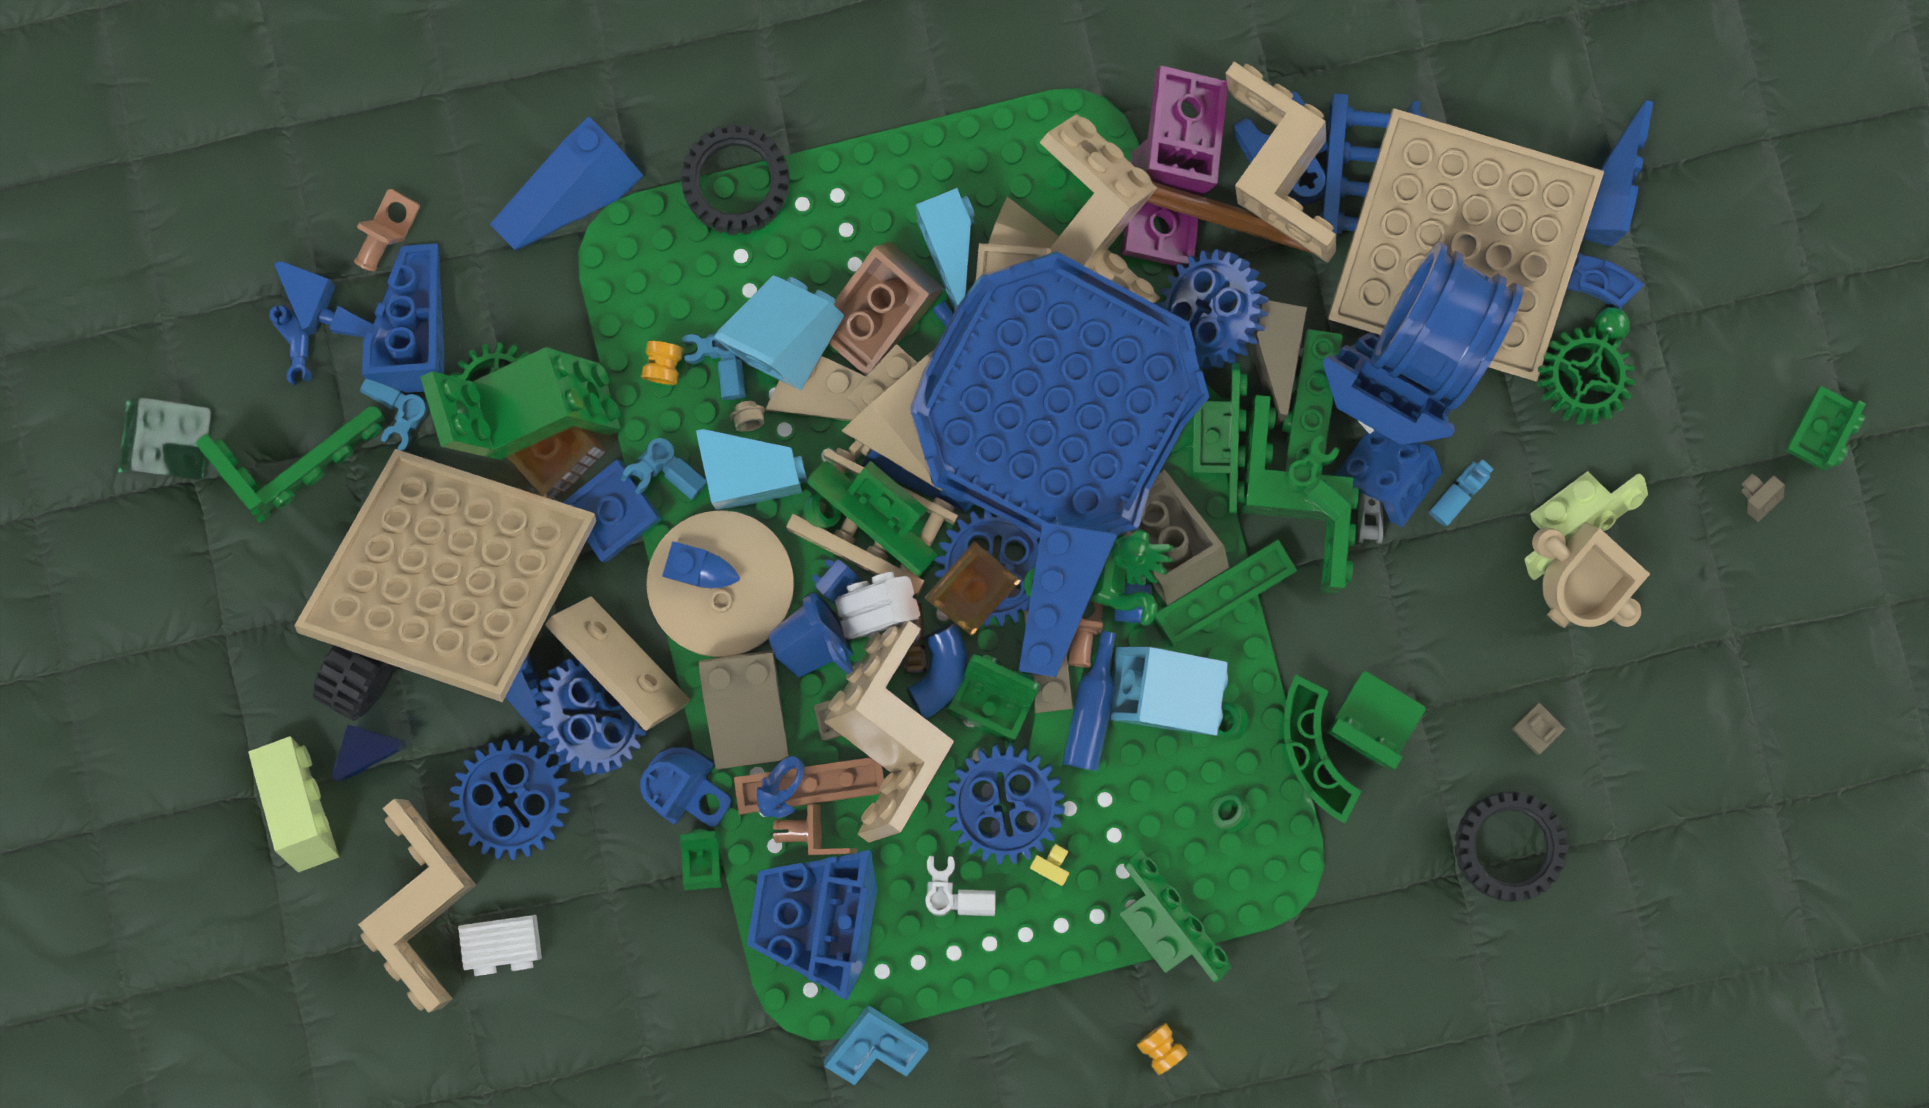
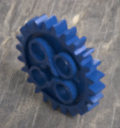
M1215 249L1213 254L1203 250L1201 251L1200 259L1191 255L1188 256L1189 267L1181 264L1177 265V270L1180 274L1178 277L1168 275L1167 279L1172 286L1170 289L1163 288L1160 290L1163 295L1167 296L1165 302L1157 303V305L1186 321L1187 315L1192 309V315L1187 322H1189L1196 347L1194 350L1199 367L1209 370L1212 365L1222 369L1224 361L1231 364L1236 363L1235 353L1244 356L1248 355L1245 347L1247 342L1255 345L1258 343L1252 334L1254 330L1264 331L1265 329L1258 323V319L1268 316V312L1261 310L1260 305L1269 301V298L1258 293L1266 285L1261 281L1255 280L1259 275V271L1249 268V261L1239 258L1236 254L1230 252L1226 254L1218 249ZM1212 279V285L1210 289L1207 291V285L1209 281ZM1237 298V306L1232 311V304L1234 300ZM1217 328V335L1212 341V334Z
M986 509L984 518L980 520L974 512H970L971 523L969 525L961 519L957 520L960 529L959 533L949 529L946 531V534L952 540L951 544L943 542L939 544V547L946 552V556L936 557L935 562L944 565L945 569L937 571L935 577L946 579L947 581L939 587V591H951L952 594L946 601L947 605L958 601L960 606L957 615L960 616L966 610H969L971 612L970 623H974L980 615L984 616L985 627L989 626L991 618H997L999 626L1003 627L1005 616H1010L1016 624L1019 621L1018 611L1024 612V610L1029 609L1030 598L1024 590V579L1027 573L1036 566L1039 547L1037 540L1039 537L998 515L997 517H992L991 512ZM999 535L1002 538L999 566L1005 567V570L998 571L994 598L989 600L987 598L990 570L984 568V564L988 565L991 563L994 539ZM974 538H982L987 541L989 550L983 556H975L968 549L969 542ZM1010 543H1019L1025 549V556L1019 561H1011L1005 555V547ZM970 574L980 575L984 580V587L977 593H971L964 588V578ZM1006 579L1016 580L1020 585V593L1013 598L1005 597L1000 591L999 586L1001 582Z
M576 657L572 658V660L568 659L560 662V667L558 666L548 671L549 678L540 681L541 686L546 691L536 693L534 696L542 702V706L533 709L534 713L542 716V721L534 724V727L544 728L545 734L541 736L539 741H550L552 745L547 754L551 755L559 752L558 764L560 766L571 761V772H576L583 768L584 775L596 772L600 775L609 772V770L622 767L623 762L633 758L630 751L640 749L641 747L635 738L645 736L646 732L638 727L639 723ZM572 689H574L577 694V701L574 700L572 696ZM605 693L609 696L610 704L605 700ZM562 710L571 713L586 711V714L570 716L564 715ZM615 714L618 716V719L610 716L596 719L594 715ZM571 724H572V725L575 727V729H576V732H577V737H576V738L573 736V734H572V732H571ZM604 728L609 733V741L606 739L604 735Z
M504 740L502 751H499L494 743H489V755H486L481 750H476L475 754L478 762L474 763L465 760L464 764L469 770L468 773L455 774L463 782L462 786H455L450 789L452 792L460 795L459 800L449 803L451 807L460 808L461 812L455 815L452 820L464 821L465 823L458 833L460 835L472 833L473 836L468 845L475 846L482 842L481 854L487 855L492 848H495L496 859H502L505 851L508 850L511 860H517L519 849H522L526 857H531V845H535L540 850H545L546 846L543 841L545 836L552 840L557 839L556 834L552 830L553 826L565 827L566 825L558 818L559 813H570L569 808L561 805V800L570 798L571 794L561 792L560 787L569 781L566 778L557 779L555 776L562 767L560 765L548 766L552 755L545 754L538 758L539 746L534 745L527 753L524 741H519L516 749L513 750L510 741ZM519 764L524 769V778L519 784L513 785L508 781L507 771L512 765ZM493 772L498 774L501 783L508 793L518 794V798L514 802L530 822L528 828L524 827L513 807H504L503 802L507 798L500 787L493 781L491 777ZM483 785H489L494 792L492 801L486 806L481 805L476 798L478 789ZM535 794L541 795L545 801V808L538 815L531 814L527 808L529 798ZM504 815L510 816L514 822V829L508 836L501 835L497 830L498 819Z
M996 743L993 745L992 755L988 756L985 750L980 748L978 750V761L967 756L965 761L968 770L958 766L955 769V773L961 780H949L948 786L956 791V793H950L945 796L946 802L955 804L954 807L946 810L945 815L947 817H956L957 819L950 825V831L962 830L958 843L961 844L970 840L972 842L969 849L970 854L981 848L983 849L982 860L986 861L990 854L994 853L996 854L997 864L1002 863L1004 855H1009L1012 863L1016 864L1018 853L1020 852L1029 860L1031 859V847L1033 846L1043 852L1044 844L1041 839L1045 838L1053 841L1055 835L1049 828H1061L1062 821L1055 817L1054 814L1065 812V806L1055 803V801L1064 798V791L1053 790L1060 783V777L1048 778L1047 776L1052 770V765L1047 764L1040 767L1041 754L1039 753L1031 760L1028 759L1027 747L1025 746L1019 755L1014 754L1012 743H1009L1006 753H1001ZM998 772H1002L1004 775L1008 802H1014L1011 804L1009 812L1013 835L1006 833L1004 810L1001 805H997L1001 795L996 775ZM1021 774L1026 776L1031 784L1026 790L1018 791L1011 786L1010 779L1015 775ZM986 780L992 784L994 792L987 797L979 796L974 791V784L978 781ZM1022 811H1030L1036 816L1037 821L1032 826L1024 827L1017 822L1016 816ZM985 817L996 818L999 821L1000 828L992 833L986 832L981 828L980 821Z

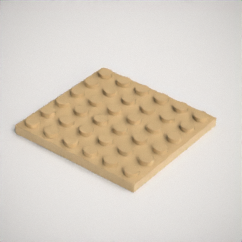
M1393 108L1327 319L1380 335L1412 275L1436 243L1441 242L1448 246L1447 255L1456 250L1464 255L1463 263L1490 278L1496 274L1506 277V287L1514 282L1523 287V295L1516 315L1488 367L1537 382L1540 373L1538 372V366L1543 364V356L1547 351L1604 171Z
M395 449L295 623L296 631L299 634L503 702L596 523L595 513Z

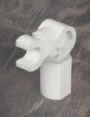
M929 856L927 869L932 876V882L927 884L925 901L930 913L936 916H945L951 910H958V915L995 916L996 891L959 889L958 894H953V883L948 882V877L952 875L955 869L953 857H948V867L944 871H937L934 868V856Z

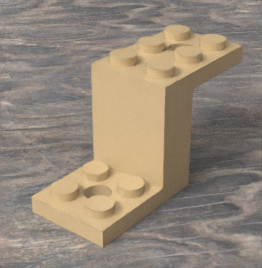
M1233 62L1226 72L1229 95L1277 125L1235 185L1238 204L1328 263L1336 252V234L1332 232L1334 227L1319 216H1315L1312 219L1303 213V206L1288 196L1326 142V121L1322 119L1324 115L1310 104H1305L1303 107L1292 100L1293 94L1283 86L1275 84L1273 87L1263 81V75L1254 67L1248 64L1242 67Z
M1076 114L1050 130L1040 141V144L1091 189L1094 194L1051 246V253L1057 251L1156 304L1160 297L1154 292L1151 284L1137 277L1127 267L1126 262L1117 254L1111 253L1108 248L1156 191L1157 187L1151 182L1149 175L1144 170L1134 167L1123 157V152L1119 147L1107 142L1096 132L1095 126L1089 120L1081 118Z
M910 620L898 626L892 625L885 632L880 634L876 632L871 636L864 647V650L867 652L861 662L858 661L853 666L854 671L847 674L846 679L849 682L845 689L839 691L830 701L828 709L831 712L824 721L891 772L879 787V791L882 793L876 803H872L861 817L863 825L857 834L868 843L901 833L954 742L885 688L921 630Z
M393 799L383 808L388 815L385 818V822L397 836L403 834L411 843L408 850L413 858L420 865L426 863L429 867L358 925L364 931L360 935L364 943L373 952L379 950L387 960L384 963V967L396 981L402 979L408 986L410 991L407 995L411 1002L420 1011L425 1008L430 1013L442 1009L453 998L407 941L468 893L476 884L409 800Z

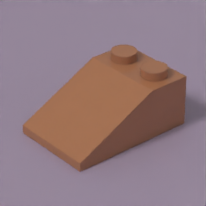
M891 242L875 246L835 299L834 306L844 314V317L829 344L867 376L924 316L944 288Z

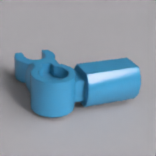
M716 333L708 334L707 338L703 339L694 334L682 337L685 344L695 343L698 346L695 354L684 356L687 363H699L706 356H710L711 359L721 358V361L718 362L722 400H735L746 397L742 360L738 359L736 355L714 338Z
M365 379L360 388L361 393L391 410H394L396 407L398 408L394 418L397 420L394 426L384 430L381 441L388 443L391 437L398 433L402 437V442L397 450L405 452L411 445V431L413 429L416 430L420 422L429 415L430 409L427 400L414 394L405 395L404 391Z
M662 438L652 440L645 452L637 459L638 464L628 465L620 479L624 482L632 475L639 477L641 482L635 492L640 494L646 490L651 477H655L659 472L663 471L665 473L664 477L691 500L707 485L706 478L681 457L677 459L674 456L672 444Z
M1483 459L1478 464L1472 461L1456 479V482L1459 484H1452L1428 513L1444 527L1448 526L1471 499L1469 494L1474 495L1490 478V473L1494 468Z

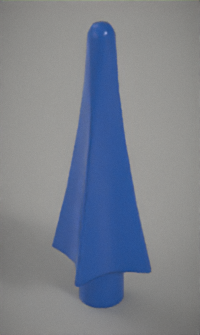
M337 306L336 312L322 308L318 318V322L330 325L329 330H332V333L365 338L367 332H370L373 326L372 323Z

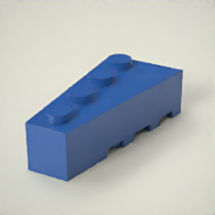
M1052 522L1042 523L1019 671L1052 677L1058 675L1118 533Z

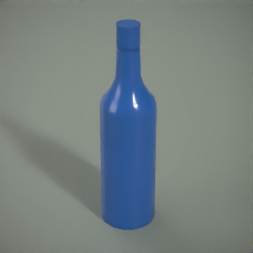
M1101 631L1094 665L1079 682L1062 764L1092 771H1098L1115 694V684L1110 675V662L1115 633Z

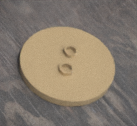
M709 511L694 515L680 522L660 541L648 568L647 594L654 617L671 639L694 653L709 657H724L747 653L769 640V633L786 619L790 610L794 594V575L791 561L784 546L768 527L758 520L738 512ZM672 541L707 550L720 556L736 570L740 580L723 588L709 589L662 577Z

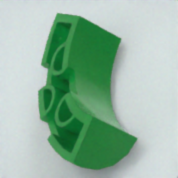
M1295 674L1288 692L1284 711V737L1288 757L1298 780L1309 796L1328 814L1345 824L1362 791L1351 785L1339 774L1328 758L1324 748L1321 733V716L1329 691Z

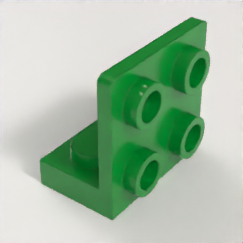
M1363 671L1326 733L1388 771L1395 770L1403 758L1399 755L1426 709L1407 695L1367 671Z

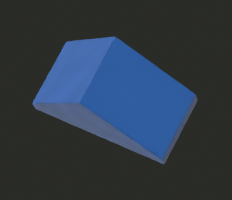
M282 261L274 263L302 330L310 336L317 333L321 323L318 322L322 308L327 309L336 286L327 278Z

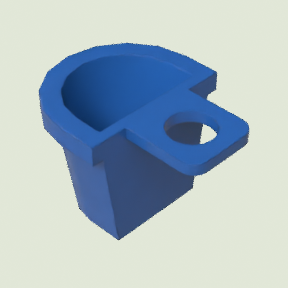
M816 592L805 596L803 606L769 633L768 637L774 656L798 678L832 661L847 674L854 671L849 658L854 653L849 640L844 637L842 625L829 604Z
M673 747L660 752L649 763L640 780V791L643 799L659 815L674 825L678 823L685 810H687L710 827L718 826L732 805V797L706 779L715 762L689 747ZM708 793L714 794L720 802L718 811L713 815L704 813L700 806L702 797Z

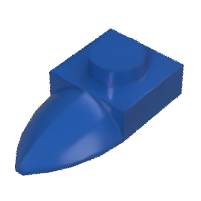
M672 541L662 577L709 589L723 588L740 580L736 570L720 556L707 550Z

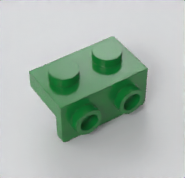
M1823 386L1817 387L1784 451L1821 471L1832 468L1834 465L1839 466L1849 450V447L1845 444L1850 434H1855L1863 424L1865 415L1862 414L1866 403L1860 400L1853 403Z

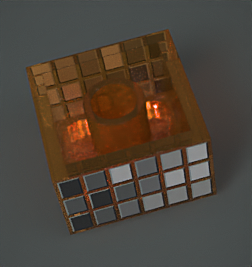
M573 426L509 455L507 458L542 496L557 501L607 450L589 430Z

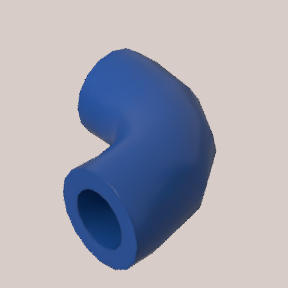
M957 622L943 626L924 637L931 654L930 669L923 679L906 688L915 711L925 719L936 714L953 700L955 693L965 678L964 674L968 655L962 631Z

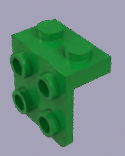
M972 655L964 674V681L955 693L947 713L1014 744L1041 686L1035 682V678L1029 673L1019 670L1013 672L1001 666V662L990 655Z

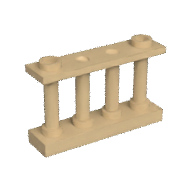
M837 448L836 452L826 449L824 453L825 460L832 463L843 474L848 471L858 476L864 468L855 463L857 457L841 448ZM903 488L927 508L926 512L931 514L919 536L930 547L943 521L955 526L958 520V515L952 513L955 507L936 497L931 502ZM819 502V509L822 515L826 510V504ZM793 514L786 526L788 531L876 576L893 572L895 578L909 577L912 582L914 595L917 597L924 586V580L920 579L919 576L915 575L902 563L898 568L887 562V550L876 541L873 547H868L867 551L853 545L856 540L853 536L858 526L848 518L845 519L841 529H836L834 534L811 525L805 520L803 515L800 518Z

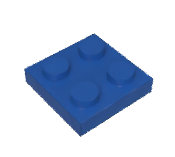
M615 460L562 502L595 513L596 523L587 538V542L601 562H608L663 519L644 492L640 494L635 492L639 484L633 476L628 477L624 482L620 480L626 468L622 460Z

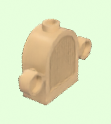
M1584 523L1567 544L1564 535L1553 528L1545 527L1535 533L1532 541L1535 552L1549 559L1554 558L1543 578V595L1551 609L1547 615L1563 628L1569 622L1583 627H1595L1612 620L1621 626L1629 627L1639 620L1641 616L1640 604L1630 597L1650 573L1606 533L1596 526Z

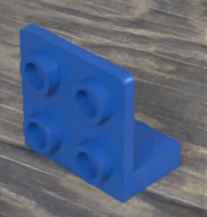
M1374 430L1371 434L1367 432L1335 476L1353 477V487H1357L1360 493L1382 502L1390 522L1403 527L1441 476L1442 470L1433 448L1420 442L1400 445Z

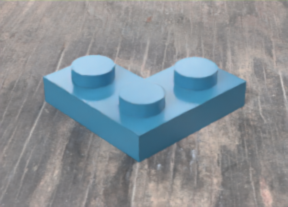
M867 1005L824 1059V1065L827 1069L853 1085L859 1081L876 1058L907 1077L929 1050L928 1042Z

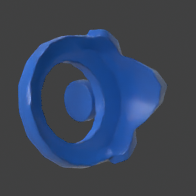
M790 756L782 760L769 777L762 779V787H757L758 808L764 817L781 818L794 813L795 809L786 804L785 801L795 793L803 780L804 764L799 758ZM797 768L796 778L790 787L779 791L780 781L790 769Z

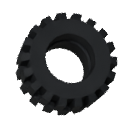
M333 645L316 676L313 699L346 718L356 721L364 716L376 703L391 679L396 666Z

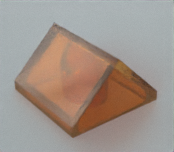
M974 541L925 598L972 636L1021 580L980 543Z

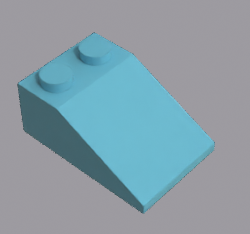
M957 188L916 204L918 225L954 312L966 295L971 225L974 224L973 217L975 216L968 197L961 198Z

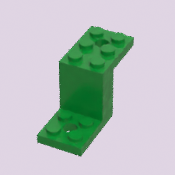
M548 347L473 382L434 371L420 377L441 447L501 460L573 426L606 435H611L621 430L618 421L620 416L619 409L615 401L611 399L607 386L609 384V377L600 363Z
M1256 395L1248 406L1245 467H1243L1242 481H1244V503H1240V513L1326 521L1321 593L1336 594L1345 588L1346 583H1351L1353 561L1347 560L1349 546H1354L1356 525L1350 524V515L1352 509H1357L1358 488L1353 487V477L1320 474L1316 477L1320 481L1324 479L1351 503L1341 516L1333 522L1306 499L1308 495L1305 492H1294L1287 487L1284 480L1286 471L1267 470L1268 465H1271L1273 455V443H1267V435L1270 434L1271 429H1274L1276 407H1270L1271 396Z

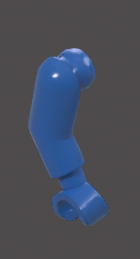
M276 305L270 310V320L290 344L289 358L292 359V366L289 368L286 378L292 385L296 386V374L303 371V380L309 382L312 379V373L305 367V360L308 359L309 334L302 330L297 316L290 308L283 305L278 307Z

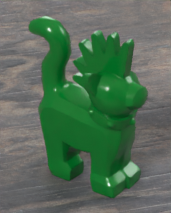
M1136 530L1128 537L1124 534L1122 537L1116 538L1089 603L1094 602L1103 606H1111L1121 611H1133L1141 606V624L1144 626L1151 624L1157 616L1158 608L1154 597L1142 591L1124 594L1125 576L1127 574V582L1135 585L1137 582V584L1144 586L1146 578L1156 584L1158 580L1153 571L1164 575L1167 574V570L1163 568L1161 563L1172 562V558L1162 554L1173 550L1174 547L1169 544H1150L1149 534L1143 530Z

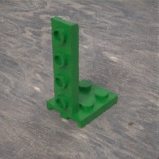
M370 406L262 489L259 488L256 481L243 466L236 470L234 466L239 462L220 438L213 442L206 433L195 441V444L261 524L271 516L270 511L276 507L279 510L287 506L295 498L294 492L302 486L310 487L317 483L325 474L323 470L332 463L340 464L347 460L354 453L352 449L362 440L369 442L382 432V425L386 421L377 407Z

